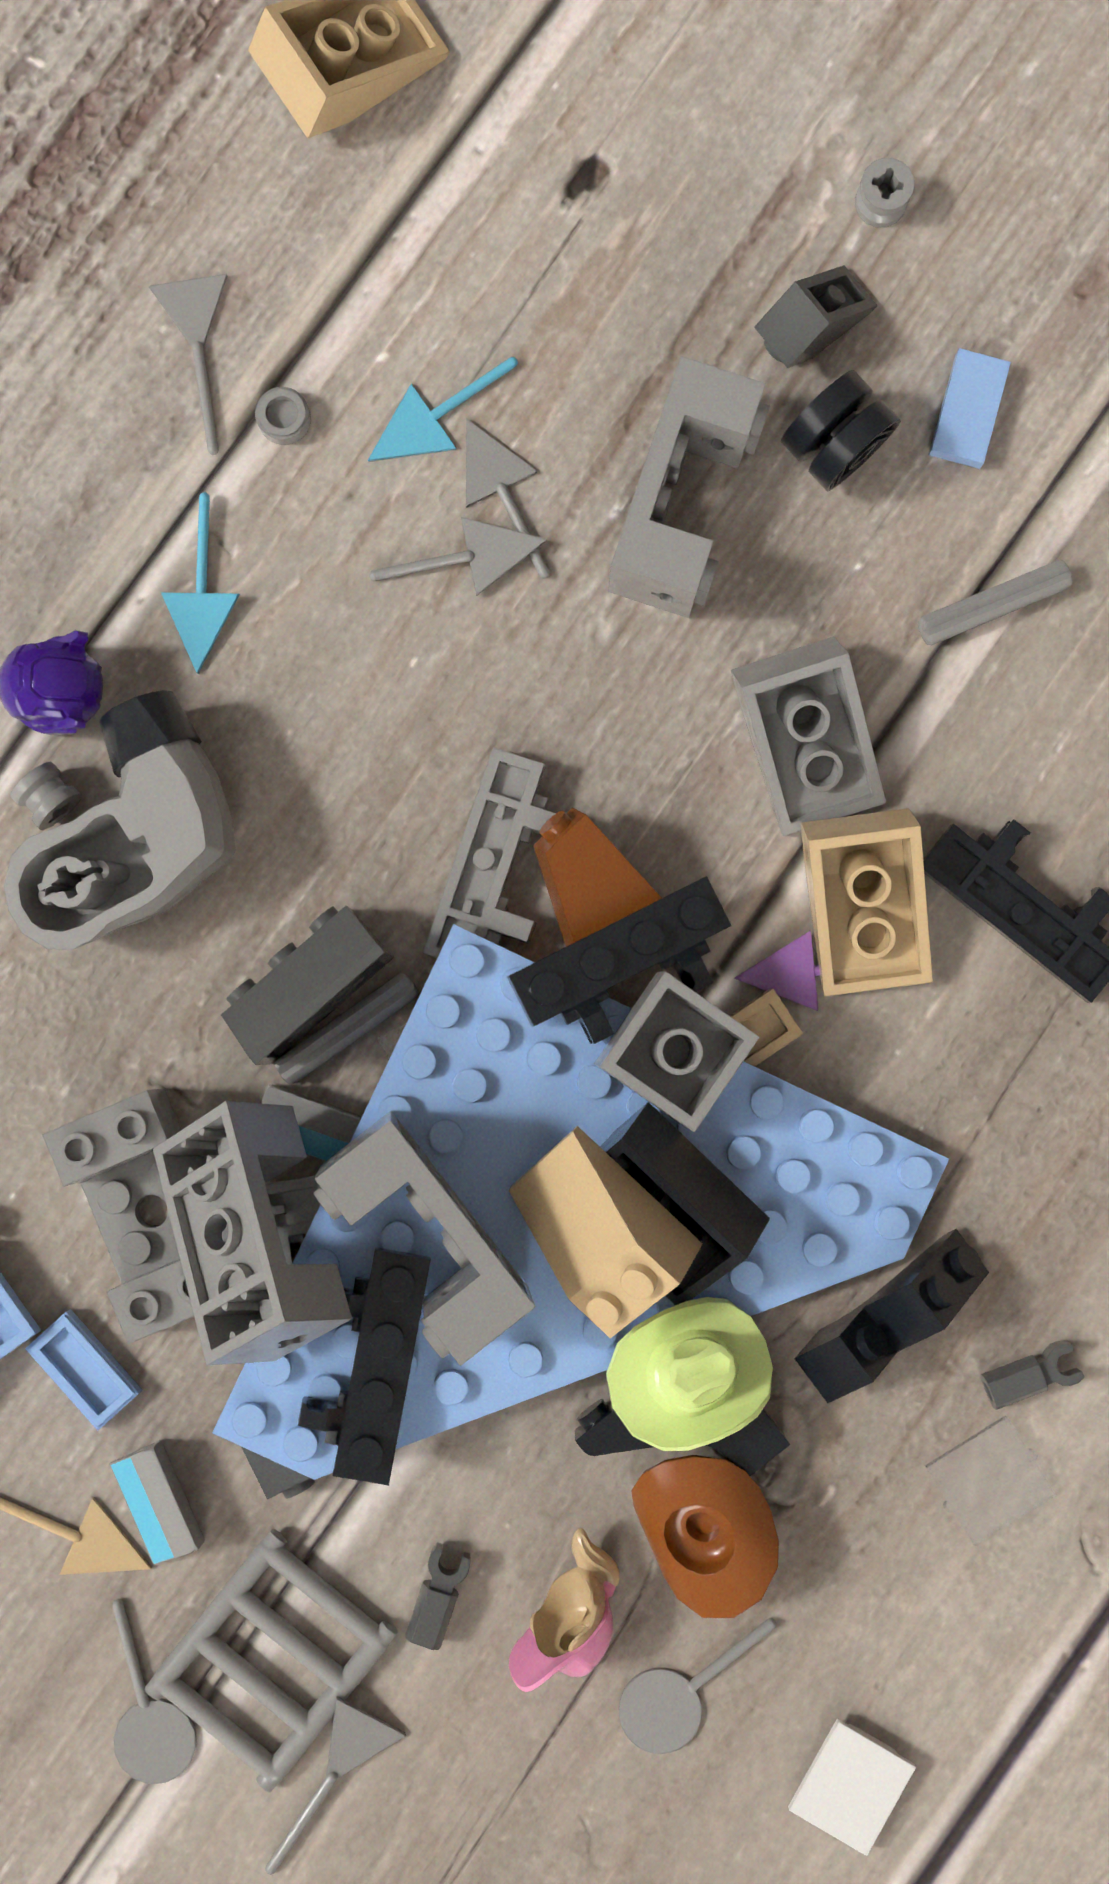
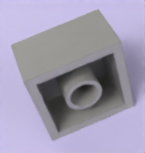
M666 971L657 972L594 1064L675 1121L695 1132L760 1037Z

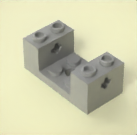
M680 356L611 563L608 592L689 618L694 603L704 606L719 562L709 558L713 540L664 525L669 508L668 503L673 488L666 487V483L677 484L686 457L685 452L737 469L744 452L754 455L770 405L760 402L766 383Z
M165 1088L143 1091L42 1134L63 1187L80 1182L119 1276L121 1284L107 1291V1295L127 1344L194 1317L169 1213L166 1220L160 1226L147 1224L140 1215L141 1202L148 1195L159 1196L166 1203L153 1148L182 1130Z
M225 1101L153 1148L206 1365L276 1361L352 1319L337 1264L286 1263L265 1183L307 1158L293 1106ZM228 1224V1238L224 1244L222 1232Z
M392 1111L319 1166L315 1176L318 1189L314 1192V1195L324 1210L334 1220L343 1215L350 1226H352L408 1182L410 1185L406 1187L408 1191L406 1197L425 1222L428 1223L436 1217L443 1226L444 1230L441 1234L444 1239L442 1243L461 1269L424 1297V1318L421 1319L425 1326L422 1330L423 1335L442 1359L451 1354L460 1366L535 1308L527 1284Z

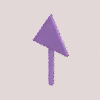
M811 930L739 974L734 979L765 991L773 988L778 996L818 1011L815 976H820L819 965H814Z

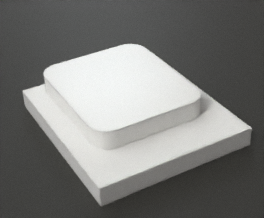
M837 1718L788 1805L789 1811L867 1856L915 1771L916 1766L913 1762L899 1755L894 1748L852 1724H846Z

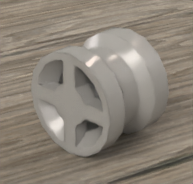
M881 158L872 162L865 169L855 196V208L859 217L866 224L876 228L889 227L896 224L903 217L914 191V177L910 168L895 158ZM888 187H890L894 193H890L888 191Z
M51 761L45 762L30 771L16 784L11 792V798L17 805L26 806L33 813L32 821L40 830L48 829L65 818L78 805L82 794L74 786L65 785L60 779V770Z

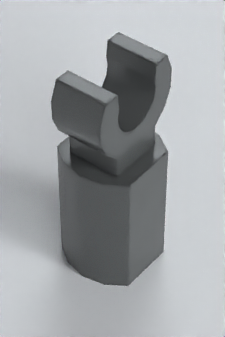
M1056 1341L1045 1348L1042 1357L1036 1359L1033 1355L980 1374L982 1384L992 1407L997 1410L1048 1391V1385L1054 1382L1062 1386H1072L1079 1383L1085 1378L1081 1370L1073 1368L1066 1372H1059L1057 1367L1058 1359L1062 1355L1074 1351L1072 1344L1067 1341Z
M438 1542L432 1548L428 1560V1569L432 1579L425 1580L422 1583L405 1634L409 1642L431 1650H439L442 1646L459 1595L454 1586L466 1578L471 1564L470 1553L464 1552L458 1567L452 1570L444 1568L440 1563L444 1544Z

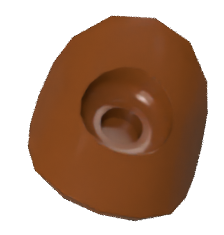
M699 1455L667 1459L645 1470L631 1490L633 1505L661 1572L677 1599L702 1618H735L761 1601L778 1569L779 1539L771 1509L761 1489L747 1472L725 1459Z

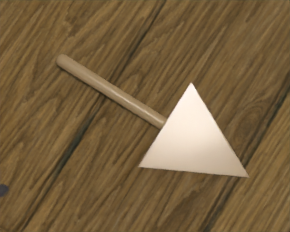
M0 1497L1 1511L73 1541L59 1575L152 1569L94 1497L78 1531Z

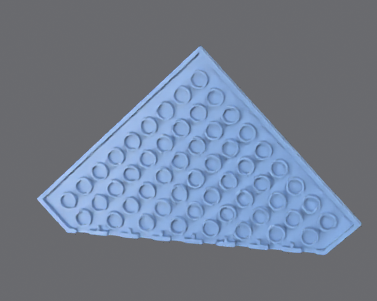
M453 924L351 1141L392 1111L527 1284L535 1308L460 1366L451 1354L442 1359L426 1340L422 1333V1330L425 1328L421 1321L424 1318V1308L422 1305L396 1449L608 1370L617 1342L637 1324L663 1310L675 1306L664 1296L610 1339L566 1296L512 1198L509 1189L576 1126L582 1129L598 1146H601L618 1127L648 1101L594 1064L613 1035L596 1044H590L579 1021L576 1020L566 1025L561 1014L534 1027L530 1025L507 976L534 963L533 961ZM608 998L599 1004L615 1034L632 1008ZM744 1061L695 1132L687 1129L652 1105L770 1218L748 1258L692 1299L703 1297L725 1298L750 1316L904 1259L949 1161V1158ZM408 1182L352 1226H350L343 1215L336 1220L332 1219L320 1204L292 1263L337 1264L343 1288L353 1289L355 1277L370 1279L375 1247L431 1257L424 1297L461 1269L442 1243L444 1239L441 1234L444 1230L443 1226L436 1217L428 1223L425 1222L406 1197L408 1193L406 1187L410 1185ZM353 1318L276 1361L245 1363L212 1433L314 1480L333 1473L338 1445L325 1443V1431L298 1426V1418L304 1396L338 1402L340 1390H349L359 1332L351 1331Z

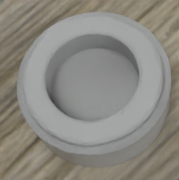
M272 388L261 396L256 405L255 417L262 434L275 444L290 445L296 443L309 430L311 414L304 397L292 388Z

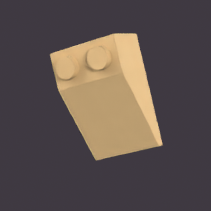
M284 0L264 8L248 49L308 139L350 123L444 61L450 53L415 0Z
M910 809L802 822L801 833L805 873L823 995L831 996L933 982L921 826Z
M578 1126L522 1175L509 1189L512 1198L568 1299L610 1339L681 1283L703 1244Z

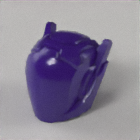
M75 630L65 636H56L44 642L19 645L5 658L0 667V700L13 718L19 719L34 731L47 735L74 734L77 732V729L86 728V722L95 716L101 707L100 701L103 694L102 667L85 652L88 632Z

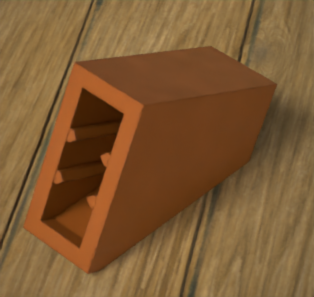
M571 808L567 813L562 810L554 814L541 827L539 833L542 837L533 847L565 946L662 898L586 814L574 808Z

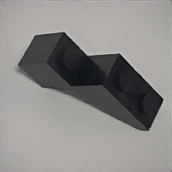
M954 1229L935 1241L863 1304L837 1321L820 1329L794 1359L827 1403L839 1399L873 1383L897 1352L945 1330L989 1274V1271L981 1262L978 1253L968 1245L959 1231Z
M600 1399L589 1406L577 1418L580 1426L575 1429V1441L583 1452L590 1456L654 1447L631 1435L613 1410L611 1402L606 1404L603 1399ZM763 1408L759 1416L744 1428L706 1446L719 1451L734 1465L743 1469L751 1476L790 1446V1443L765 1408Z

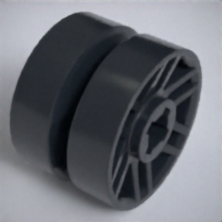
M855 370L846 372L823 390L798 415L781 438V443L799 462L805 461L818 453L812 461L808 472L827 492L837 487L861 467L885 443L901 422L883 400L876 401L860 411L870 400L873 390Z

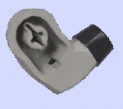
M162 690L136 696L113 707L101 717L99 723L115 776L121 777L119 796L90 808L69 823L28 837L11 855L4 883L8 911L21 932L46 949L73 950L168 911L183 900L201 882L230 861L236 851L233 819L220 779L200 746L202 742L172 691Z

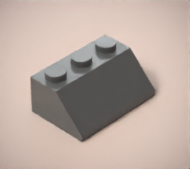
M334 906L323 912L309 926L310 930L314 933L298 948L293 942L286 945L269 960L268 965L273 970L258 983H255L252 978L246 980L227 997L226 1000L231 1006L221 1016L255 1065L273 1064L394 958L348 906H345L339 912Z

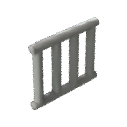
M272 1529L264 1540L256 1546L145 1686V1691L148 1695L156 1700H160L163 1696L166 1697L259 1774L256 1781L266 1792H272L334 1716L336 1696L346 1701L398 1634L395 1626L385 1620H382L380 1624L376 1623L284 1547L287 1543L286 1539L276 1529ZM269 1566L273 1567L363 1641V1644L344 1667L339 1665L249 1591ZM234 1609L328 1685L327 1689L309 1711L215 1635L216 1631ZM199 1653L293 1729L274 1755L179 1678Z

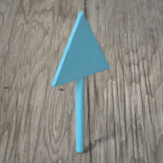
M515 357L508 358L431 411L411 384L370 455L368 462L456 450L455 445L437 420L515 368L518 364Z
M206 492L199 495L196 593L161 592L197 674H199L240 595L232 593H207L210 496Z

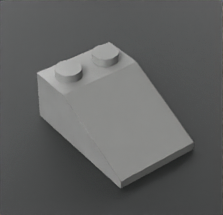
M834 636L731 670L748 733L783 836L801 831L802 822L845 817L886 804L849 653Z

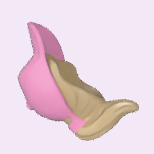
M578 1528L575 1531L571 1543L577 1567L565 1572L554 1580L542 1607L532 1614L530 1627L517 1641L509 1657L510 1674L514 1683L524 1692L536 1689L558 1671L570 1677L586 1676L598 1665L609 1647L613 1633V1618L609 1600L612 1598L615 1588L619 1583V1569L610 1555L590 1541L583 1528Z

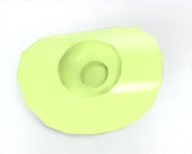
M703 1297L685 1301L663 1310L634 1326L617 1342L606 1376L612 1408L633 1437L662 1451H689L717 1442L741 1430L759 1416L770 1399L773 1365L766 1340L750 1315L728 1299Z

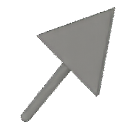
M466 418V507L498 492L517 532L531 535L507 487L536 474L537 470ZM537 548L529 556L539 576L546 579L549 577L550 572Z
M461 517L467 551L373 570L370 572L369 577L373 581L470 561L477 596L543 545L547 539Z

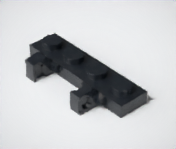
M1016 820L1007 821L993 839L982 833L976 841L955 824L950 825L923 858L924 874L1086 1003H1092L1109 982V946L1101 941L1108 931L1099 925L1109 912V894L1100 887H1095L1091 890V898L1082 907H1076L1073 910L1068 905H1063L1059 908L1015 873L1019 866L1013 863L1010 858L1016 852L1015 847L1031 833Z
M705 876L508 975L507 979L532 1027L561 1014L566 1025L578 1020L589 1043L596 1044L614 1035L611 1025L599 1004L610 998L607 989L658 963L662 970L674 966L681 982L694 992L713 984L711 976L701 958L711 952L705 939L732 925L708 877Z
M375 1247L370 1279L355 1277L353 1289L344 1288L353 1318L351 1331L359 1332L349 1390H340L338 1402L304 1396L298 1418V1426L325 1431V1443L338 1445L333 1470L334 1477L389 1486L431 1257Z

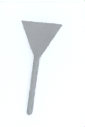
M227 274L149 286L193 349L207 448L211 455L218 453V443L203 348L227 279Z
M336 1696L326 1777L266 1865L265 1870L267 1874L272 1875L276 1872L336 1780L405 1737V1732Z

